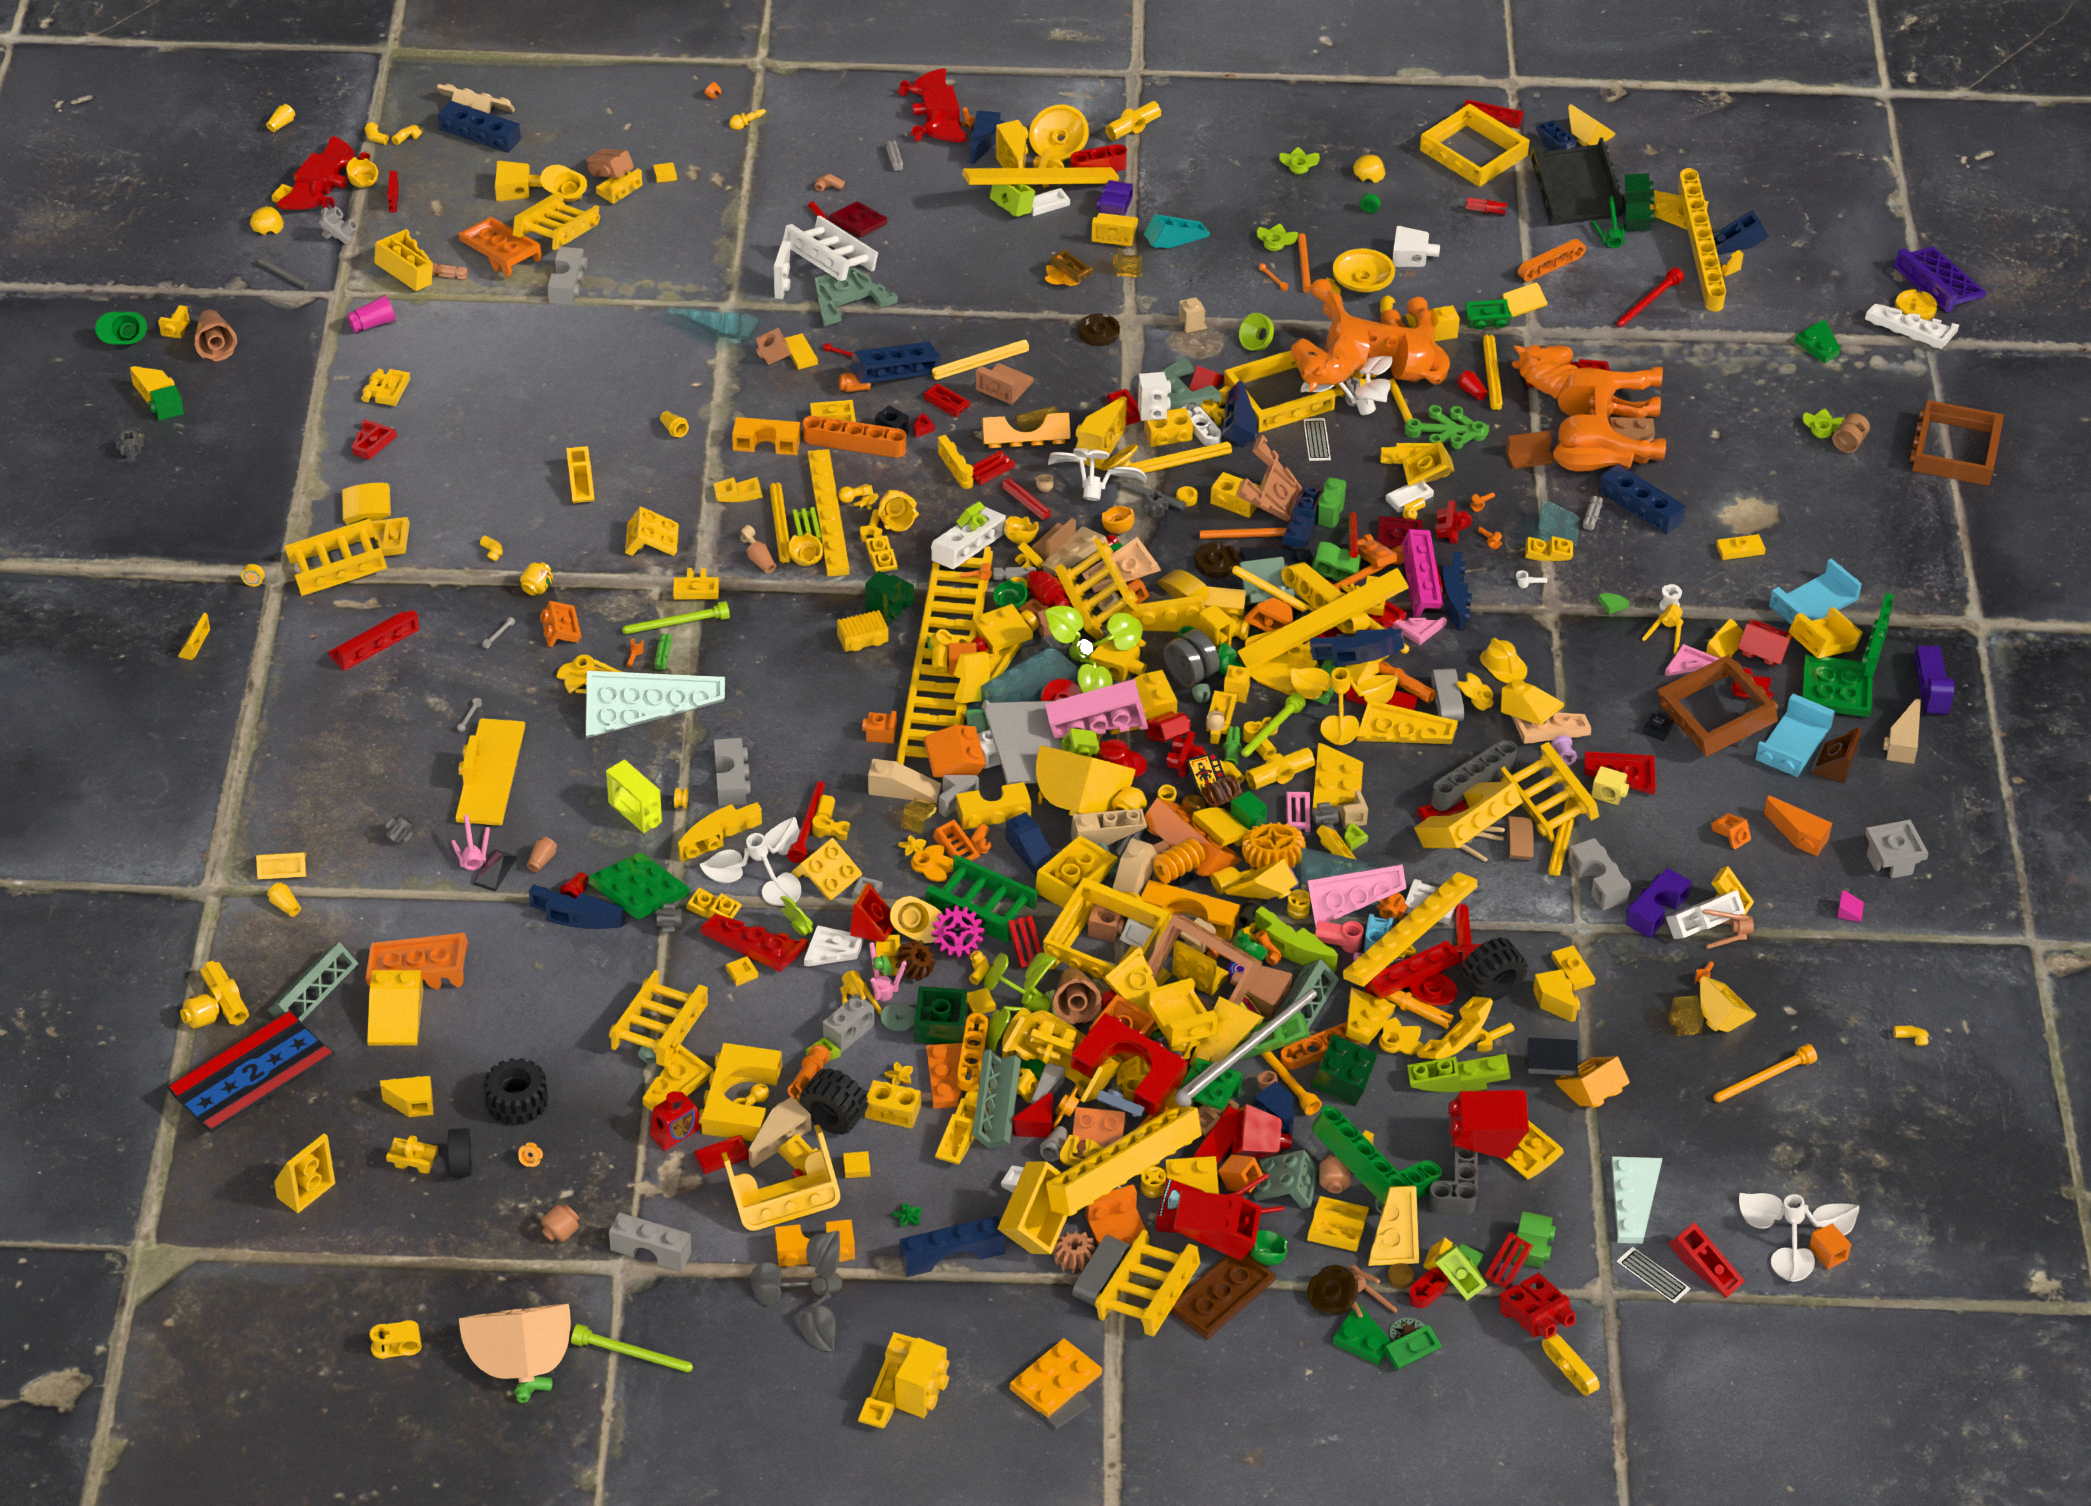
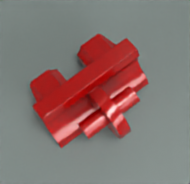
M1455 500L1448 501V508L1437 510L1439 524L1435 526L1438 539L1449 538L1451 544L1458 542L1459 530L1469 528L1472 524V517L1465 511L1458 513L1455 510Z
M1189 732L1186 738H1174L1173 752H1179L1180 754L1169 752L1167 756V767L1178 769L1179 777L1186 778L1189 770L1187 759L1207 754L1202 746L1196 747L1193 743L1195 732Z

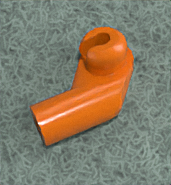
M984 824L978 825L970 839L980 854L987 853L991 848L990 841L987 843L985 838L989 828Z
M1265 930L1256 933L1255 938L1257 942L1268 950L1266 962L1269 965H1276L1281 961L1282 955L1280 950L1272 943Z

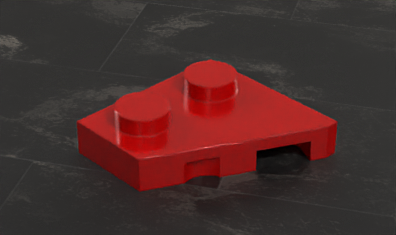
M364 419L362 421L363 428L357 432L356 440L353 442L351 449L353 455L370 460L397 437L396 430Z

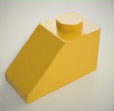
M136 366L130 367L132 383L147 403L151 400L150 391L175 385L171 377L168 378L162 370Z

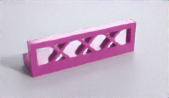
M1409 529L1401 547L1413 618H1420L1425 608L1440 609L1443 603L1431 533L1429 530Z

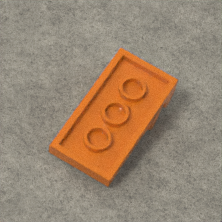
M489 217L458 233L461 242L489 257L490 264L495 272L499 271L501 267L506 278L512 275L511 266L530 256H533L535 262L540 261L542 258L540 243L525 235L520 238L513 236V228L493 217Z
M456 933L371 943L365 980L368 986H370L372 970H421L422 980H425L433 989L439 990L442 984L441 978H448L451 984L457 988L461 987L464 981L465 953L468 950L466 934Z

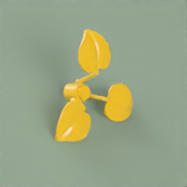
M1343 667L1335 668L1331 676L1325 670L1319 668L1291 669L1292 685L1295 691L1304 698L1317 699L1321 697L1323 691H1329L1331 685L1332 689L1339 694V716H1328L1321 723L1323 737L1336 745H1345L1352 742L1359 733V722L1356 717H1343V694L1350 689V685L1359 697L1364 696V700L1367 703L1371 700L1385 704L1393 697L1398 681V676L1374 675L1356 686L1353 677L1350 676V672Z

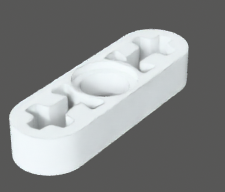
M1192 402L1182 404V408H1186L1193 423V433L1205 446L1221 443V430L1199 405H1194ZM1202 422V423H1205L1206 425H1204V426H1198V425H1196V423Z

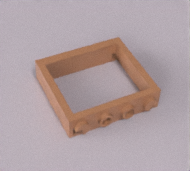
M1173 914L1147 964L1153 972L1154 980H1156L1182 930L1246 968L1229 1001L1240 1005L1262 962L1187 917Z

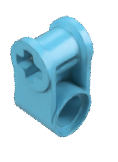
M1374 914L1369 915L1364 953L1393 928L1394 918L1383 919L1374 917Z

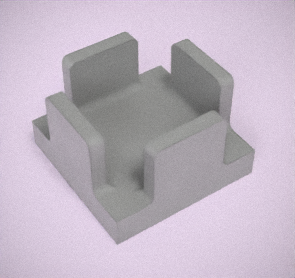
M1911 820L1866 828L1865 835L1869 841L1867 857L1875 871H1879L1882 865L1883 868L1891 867V878L1912 875L1915 864L1920 863L1922 860H1927L1928 851Z

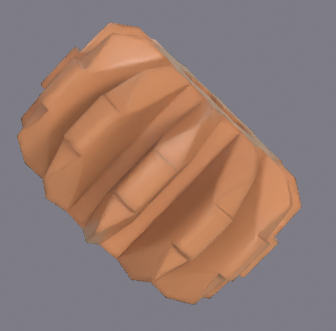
M1077 1230L1073 1234L1065 1231L1063 1237L1059 1236L1053 1249L1056 1265H1061L1063 1271L1071 1269L1073 1274L1078 1269L1083 1271L1096 1250L1093 1238H1088L1086 1232L1080 1235Z

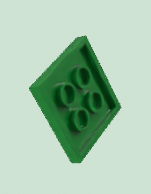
M1805 655L1802 697L1835 711L1834 713L1870 717L1873 677L1864 676L1866 667L1862 666L1860 661L1829 657L1817 658L1813 655Z
M642 852L589 875L588 881L590 885L637 920L656 912L658 908H664L665 903H674L689 896L690 888Z

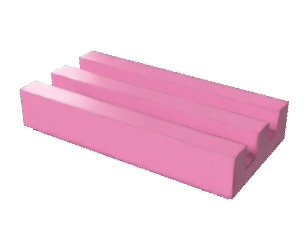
M1286 792V824L1289 823L1290 827H1296L1297 831L1305 829V832H1310V792ZM1291 798H1295L1296 822H1292ZM1300 798H1305V822H1301Z

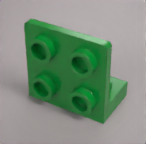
M1196 1057L1180 1089L1184 1088L1210 1067L1213 1062ZM1228 1068L1191 1098V1100L1224 1111L1231 1097L1238 1099L1242 1089L1243 1073Z

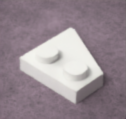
M782 241L774 264L775 298L783 299L785 292L790 289L788 274L790 270L791 242Z
M817 926L804 958V966L808 967L857 959L864 938L850 936V932Z

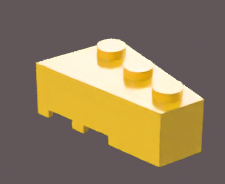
M408 229L375 242L374 263L415 291L432 284L433 263L425 252L417 247V242L409 236Z

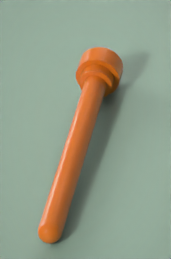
M1401 545L1391 549L1397 554V562L1391 564L1400 565L1404 563ZM1372 564L1333 586L1342 591L1343 589L1340 588L1342 585L1349 587L1351 583L1355 584L1391 564L1376 567Z

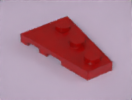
M1585 751L1584 775L1596 778L1602 766L1627 774L1626 784H1629V788L1655 795L1654 755Z

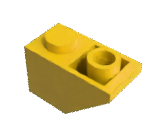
M1563 969L1535 974L1533 992L1540 1008L1570 1022L1576 1021L1577 1011L1580 1010V1002L1578 997L1574 996L1571 980L1566 978Z
M430 1076L380 1081L382 1100L407 1117L434 1115Z

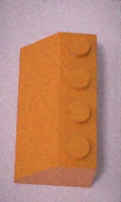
M1157 797L1144 816L1148 826L1147 830L1157 837L1160 836L1170 847L1176 846L1188 838L1199 842L1205 853V861L1203 863L1200 862L1199 867L1193 868V870L1201 877L1210 876L1211 873L1227 867H1234L1242 861V858L1229 846H1220L1192 821L1193 815L1186 812L1180 804Z

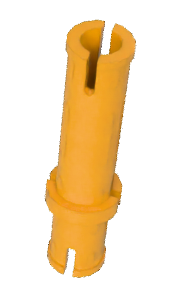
M1400 990L1384 998L1400 1006L1401 1010H1409L1445 1029L1449 1028L1448 1024L1451 1025L1454 1017L1452 1014L1413 997L1411 992L1405 993Z

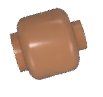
M1335 1154L1323 1159L1319 1165V1184L1321 1187L1333 1194L1341 1193L1349 1188L1352 1182V1172Z
M555 1205L542 1217L541 1223L544 1229L541 1232L551 1242L554 1239L558 1242H565L579 1228L577 1222L579 1217L568 1205Z

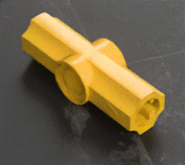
M1155 101L1135 111L1132 108H1128L1119 119L1105 126V132L1111 141L1130 132L1140 133L1147 123L1161 116V109Z
M1309 748L1300 749L1286 756L1277 753L1272 755L1266 761V764L1246 771L1245 778L1252 790L1259 789L1276 781L1279 784H1285L1296 773L1315 766V759Z
M212 960L205 963L204 967L200 969V973L209 988L211 998L217 1001L229 1024H235L236 1026L243 1024L249 1017V1012L240 998L235 981L232 978H228L219 962Z

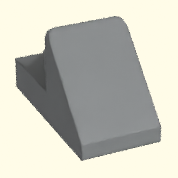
M944 775V792L939 796V813L947 817L956 810V794L979 790V777L976 775Z

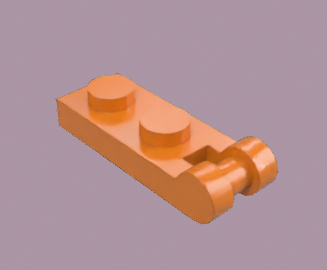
M1371 534L1364 535L1361 539H1358V554L1374 566L1381 567L1397 562V554L1375 541Z

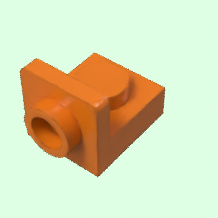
M1727 813L1711 823L1713 832L1729 838L1732 849H1737L1751 840L1747 819Z

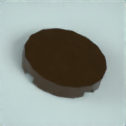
M1101 313L1090 314L1081 320L1078 334L1080 339L1087 344L1106 346L1114 343L1119 338L1120 325L1112 316L1108 315V317H1105Z
M1209 542L1201 545L1194 556L1196 569L1203 575L1213 578L1231 575L1233 573L1232 568L1238 566L1239 560L1236 550L1229 545L1228 547L1224 546L1221 542Z
M1330 1265L1320 1269L1321 1272L1311 1278L1307 1288L1308 1299L1314 1309L1327 1316L1340 1315L1349 1310L1358 1296V1282L1355 1276L1347 1268L1339 1265Z

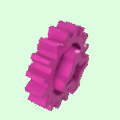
M955 906L953 912L946 908L945 916L940 913L937 916L940 922H933V927L937 929L932 931V936L937 937L934 940V945H941L940 953L947 950L949 958H951L953 953H956L958 959L961 958L962 953L969 957L970 949L978 950L976 943H982L983 938L978 936L984 934V928H978L982 924V920L974 919L976 916L975 911L969 915L967 913L968 907H965L963 911H959L958 906ZM962 918L967 920L971 925H967L966 923H964L962 921ZM948 920H953L949 926L942 928ZM955 928H959L961 936H956ZM973 937L970 943L963 946V942L966 939ZM945 940H949L954 946L949 945Z

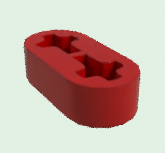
M1438 1267L1430 1269L1410 1287L1409 1302L1416 1308L1428 1307L1448 1289L1449 1278Z

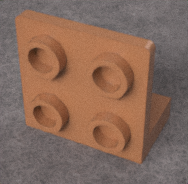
M1000 363L992 370L982 366L976 370V390L1011 405L1034 382L1033 377Z

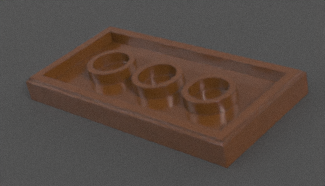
M1246 1254L1241 1261L1227 1255L1178 1298L1170 1313L1204 1339L1209 1340L1276 1281V1274L1255 1261L1249 1254Z

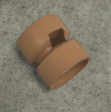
M1857 413L1848 414L1832 437L1834 445L1842 452H1855L1869 433L1870 424L1868 420Z

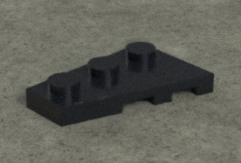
M1240 547L1239 550L1243 562L1283 557L1285 567L1301 562L1311 567L1314 559L1310 549Z

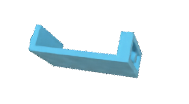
M1829 559L1824 574L1789 593L1784 592L1780 587L1773 589L1769 607L1791 625L1796 614L1803 613L1811 621L1826 617L1829 608L1835 607L1839 611L1857 601L1862 584L1843 569L1842 566Z
M1792 694L1789 698L1787 712L1765 743L1759 742L1755 760L1798 777L1832 727L1835 711Z

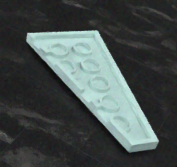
M587 671L585 739L724 702L725 677Z

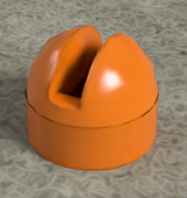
M712 82L706 88L704 94L710 99H717L716 94L721 95L722 91L716 82Z

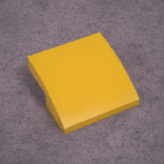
M367 483L342 489L343 520L347 525L365 518L377 521L391 516L390 486L388 483Z
M988 653L960 654L953 674L960 678L954 700L959 703L985 701L990 681Z
M1215 807L1194 812L1192 816V821L1222 847L1234 843L1237 847L1241 846L1243 836L1248 831L1243 824L1223 808Z
M1529 1120V1132L1508 1159H1503L1527 1180L1542 1172L1564 1153L1561 1146Z
M1320 1196L1308 1232L1307 1241L1357 1252L1369 1213V1207Z

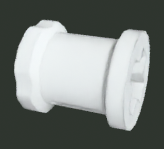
M1674 584L1664 586L1662 588L1663 599L1660 602V610L1664 612L1669 604H1676L1680 607L1678 602L1682 595L1680 587Z

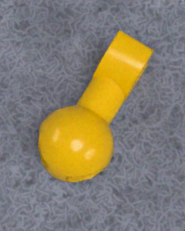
M864 484L854 489L845 486L838 492V497L842 502L850 503L857 496L873 494L872 485Z
M757 1083L752 1086L750 1095L746 1098H737L733 1102L749 1106L755 1102L762 1103L768 1099L769 1089L766 1085Z

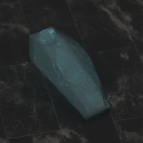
M668 307V312L720 337L727 338L728 343L740 344L741 340L749 341L761 324L760 318L744 313Z

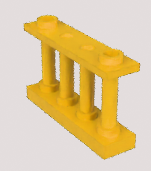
M556 192L514 217L513 236L520 238L532 231L552 238V249L557 250L598 225L600 206L595 205L587 211H582L565 205L563 202L564 194Z
M370 518L284 546L290 564L297 562L301 572L295 575L301 596L387 569L381 547L373 549L370 538L375 537ZM361 541L365 552L352 556L348 545ZM340 548L343 560L331 563L327 552ZM318 555L322 566L309 570L305 559Z
M1096 537L1093 539L1098 549L1095 553L1072 569H1067L1060 563L1054 570L1074 609L1081 614L1084 620L1083 627L1086 632L1095 640H1098L1104 636L1100 629L1102 623L1126 605H1129L1136 612L1140 609L1136 603L1138 600L1136 594L1128 588L1111 555L1113 553L1112 548L1107 542L1102 543ZM1103 558L1106 566L1083 583L1077 584V576ZM1111 574L1114 579L1113 583L1091 599L1087 600L1084 598L1085 592ZM1119 589L1122 598L1097 616L1093 615V607Z
M1547 742L1540 746L1542 752L1540 760L1511 775L1505 766L1500 768L1503 777L1500 781L1515 783L1523 801L1521 805L1536 823L1537 831L1541 837L1546 836L1549 842L1553 843L1555 839L1552 829L1579 814H1586L1592 821L1599 817V813L1594 799L1550 743ZM1543 768H1550L1553 771L1551 776L1524 791L1518 784V782ZM1555 783H1562L1564 786L1563 791L1536 806L1529 799ZM1568 798H1574L1576 806L1549 821H1546L1541 813Z
M654 970L651 976L644 980L641 990L619 1021L611 1026L609 1032L611 1049L616 1050L620 1043L626 1040L653 1049L654 1053H656V1064L664 1066L666 1061L675 1053L674 1049L678 1043H682L708 1005V987L698 985L693 993L687 994L660 985L659 971ZM655 994H659L686 1004L683 1008L676 1009L651 1000ZM647 1009L674 1018L672 1024L669 1023L667 1025L640 1015ZM635 1024L664 1035L661 1039L654 1040L630 1032V1029Z
M1142 1230L1138 1238L1133 1240L1131 1249L1103 1292L1099 1293L1096 1298L1095 1307L1097 1308L1099 1320L1104 1321L1110 1310H1114L1141 1319L1145 1334L1154 1337L1200 1265L1198 1246L1188 1244L1183 1253H1173L1151 1246L1148 1232ZM1148 1255L1174 1263L1175 1265L1171 1271L1165 1272L1142 1265L1141 1262ZM1136 1273L1164 1283L1160 1289L1155 1291L1130 1283L1129 1281L1133 1274ZM1124 1291L1152 1301L1148 1307L1142 1309L1117 1301V1299Z

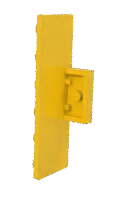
M484 718L479 720L476 736L470 735L468 745L464 744V761L459 763V775L463 776L464 785L456 814V822L465 823L464 815L467 814L469 822L473 824H503L525 731L524 721Z

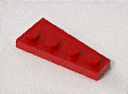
M714 914L701 926V934L779 972H782L808 947V940L800 938L799 941L789 939L788 934L779 932L778 935L765 932L766 928L747 927L744 926L743 921Z

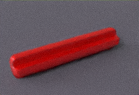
M1007 478L1002 482L1003 489L1041 520L1045 521L1047 518H1050L1051 510L1012 478Z

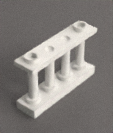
M817 216L815 228L802 231L793 224L786 225L783 241L791 242L790 249L839 281L846 280L849 267L860 264L871 272L875 270L878 252L822 216ZM816 236V237L820 238L821 240L818 241V240H816V239L813 238V237ZM843 255L848 256L850 259L844 258Z

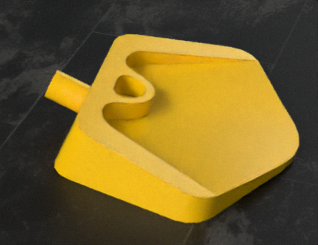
M1279 629L1247 638L1245 647ZM1309 640L1305 644L1302 643L1252 669L1250 677L1262 685L1291 695L1292 693H1297L1292 685L1291 669H1320L1317 660L1312 659Z

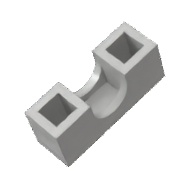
M560 247L558 249L555 259L556 274L551 273L548 284L549 303L574 305L575 298L580 295V283H583L584 280L583 270L587 269L588 260L587 257H584V249Z
M742 738L714 740L716 772H725L716 773L718 806L747 804L746 795H751L750 781H745V778H749V764H744V761H748L747 747L742 746Z
M1595 838L1570 846L1568 863L1579 878L1589 875L1596 876L1593 879L1591 895L1602 910L1628 902L1629 891L1631 890L1628 879L1622 876L1617 864L1611 861L1605 848L1600 846Z
M620 1212L609 1230L611 1251L635 1257L639 1248H645L656 1255L658 1265L682 1272L692 1253L690 1233Z

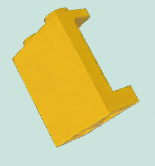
M1835 607L1829 608L1825 618L1812 621L1803 613L1796 614L1788 631L1817 658L1854 651L1862 636V631Z
M1193 978L1156 987L1148 991L1147 1009L1171 1047L1215 1035L1217 1032L1218 1016L1214 1010L1207 1012L1194 992L1195 982Z

